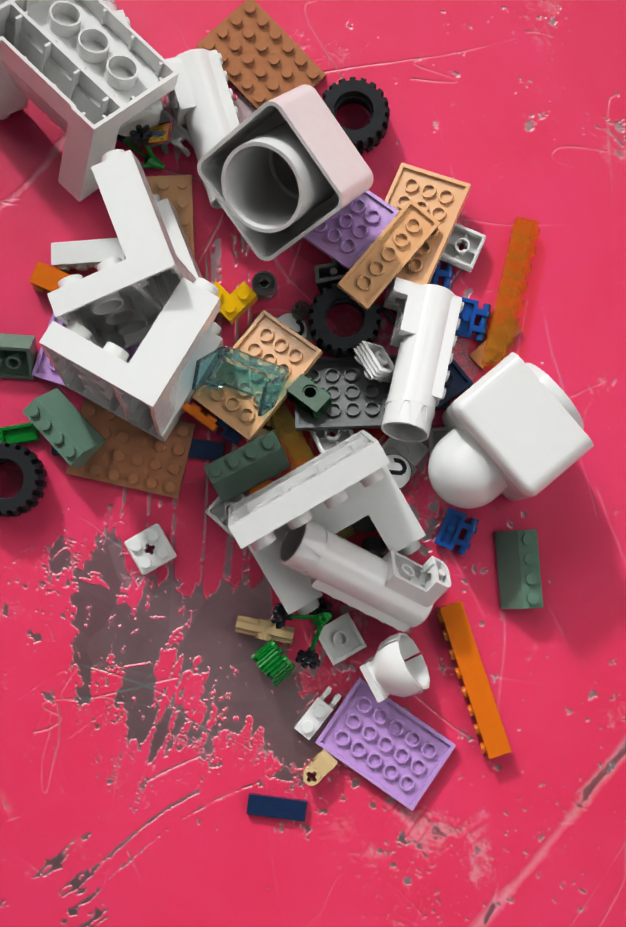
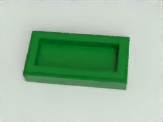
M32 422L0 428V442L19 445L40 441L39 430Z

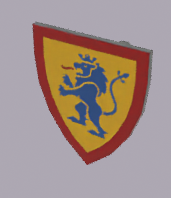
M174 121L159 123V125L150 128L153 131V136L149 138L150 148L160 146L163 155L170 152L167 144L171 140Z

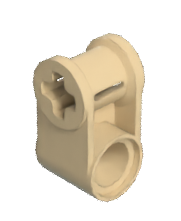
M322 749L304 769V782L309 786L318 784L337 765L338 761L329 752ZM308 772H316V779H308Z

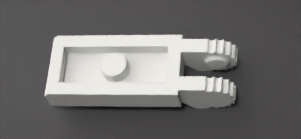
M163 108V111L160 112L158 125L159 123L174 121L170 142L188 157L190 152L181 143L186 139L193 147L189 132L181 125L177 126L175 119Z
M330 686L324 690L320 697L318 696L294 727L308 740L315 734L342 697L338 693L333 697L330 704H327L324 699L332 690Z

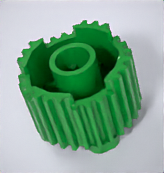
M272 640L262 646L251 658L257 662L256 665L277 687L294 672L293 669L296 666L285 654L282 656L284 652Z

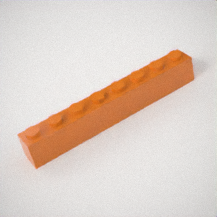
M458 600L437 607L439 611L436 612L439 624L443 623L445 629L442 631L445 642L449 641L451 647L448 650L452 661L455 660L457 668H454L457 679H461L463 687H460L464 699L468 698L470 704L467 706L470 717L474 716L476 723L473 725L476 736L480 735L482 741L479 744L482 754H486L489 759L512 752L462 601Z

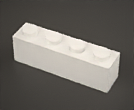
M118 238L51 243V265L63 272H69L70 269L85 271L90 267L97 269V265L101 261L112 257H119L122 261L126 259Z

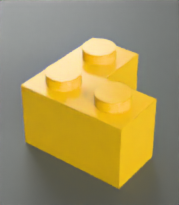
M217 281L213 284L219 290L217 297L220 298L221 306L219 314L231 326L258 300L257 294L244 281L231 294Z

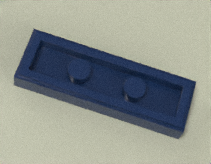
M192 438L188 457L215 461L223 457L225 443Z
M249 793L246 814L305 822L307 800Z

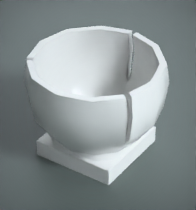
M397 633L382 641L375 655L359 667L378 703L385 700L389 694L404 698L421 694L429 688V672L422 654L406 662L404 661L420 653L415 642L406 633Z

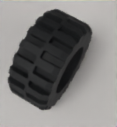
M350 77L348 81L343 78L339 80V84H331L329 90H325L322 94V99L335 118L336 112L347 104H359L369 111L371 121L365 127L358 130H350L341 126L360 155H362L363 150H366L367 153L372 151L373 146L377 147L381 143V139L385 137L389 123L390 108H388L387 98H383L384 92L381 88L377 90L375 83H366L367 79L364 78L355 80L356 77Z
M337 283L331 284V287L328 289L327 287L323 288L321 293L314 297V301L309 308V331L313 341L317 343L320 349L325 350L326 354H334L336 357H353V355H356L354 348L359 346V343H362V341L373 343L378 336L381 315L380 306L376 302L366 310L337 287ZM340 304H348L357 308L362 315L360 330L355 335L349 337H341L332 333L326 322L331 308Z
M0 442V465L5 462L16 463L22 469L24 476L23 485L15 496L11 498L0 497V516L16 517L22 513H28L31 511V507H36L39 504L38 499L44 496V492H42L43 487L47 486V482L44 481V477L47 474L42 468L44 466L42 461L37 458L34 452L18 444Z

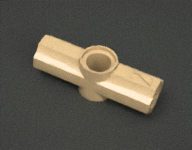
M238 615L235 632L252 635L262 640H275L292 644L295 627L285 625L281 629H276V623L272 624L271 620L255 619L243 615Z

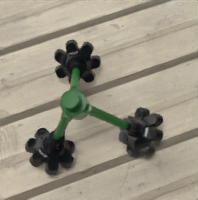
M141 124L136 125L137 131H130L128 140L125 136H117L118 141L127 144L145 158L144 164H141L143 169H164L165 164L160 162L149 146V138L153 136V131L150 130L148 124L143 128ZM136 146H144L148 151V154H146Z
M324 599L319 600L320 605L310 612L309 615H296L292 613L288 615L284 606L280 603H276L273 609L275 616L272 617L271 622L272 624L276 623V629H281L285 626L286 620L291 621L292 619H311L314 625L317 626L318 629L311 647L306 651L299 650L298 656L295 659L305 669L308 665L311 669L320 666L319 654L315 653V646L324 624L329 623V620L334 617V612L330 611L333 605L331 603L325 605Z

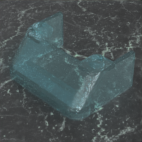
M222 346L196 361L192 390H197L203 385L208 386L212 390H218L223 386L231 387L256 397V404L259 406L258 416H263L275 406L288 379L289 370L232 347Z

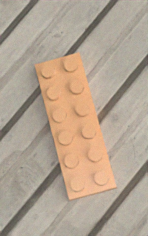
M410 198L341 279L337 287L364 309L368 310L436 230L440 222Z

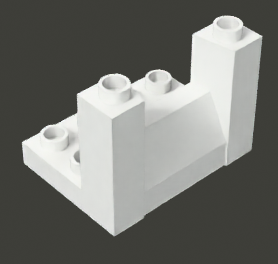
M8 0L0 5V120L8 118L11 113L27 108L29 98L66 133L58 182L80 202L99 189L91 167L101 163L102 156L115 149L120 125L174 90L179 72L102 0Z
M115 149L105 153L101 158L102 162L91 168L126 259L123 261L119 257L105 259L97 265L98 272L84 278L80 274L64 277L58 282L59 289L47 293L55 317L66 325L72 320L87 328L92 333L90 340L102 349L107 342H112L122 349L142 342L182 277L192 283L198 277L203 278L175 207L168 198L161 200L159 195L152 194L141 163L131 150L125 152L123 149Z
M182 277L130 362L127 361L129 354L124 349L112 342H107L102 349L90 340L92 333L87 328L70 320L66 328L52 321L39 343L66 387L165 443L184 412L182 409L183 405L186 402L189 404L192 396L199 388L223 348V338L218 336L222 329L214 322L221 309L220 298L217 297L219 290L215 285L203 278L198 277L192 283Z
M365 430L359 431L228 507V528L241 549L246 546L249 547L288 615L296 610L299 615H306L320 605L317 598L323 595L321 591L311 586V577L302 575L280 562V547L289 528L294 530L312 521L336 534L369 515L388 550L392 549L403 556H408L421 547L419 539L426 536L386 466L390 461L379 441Z

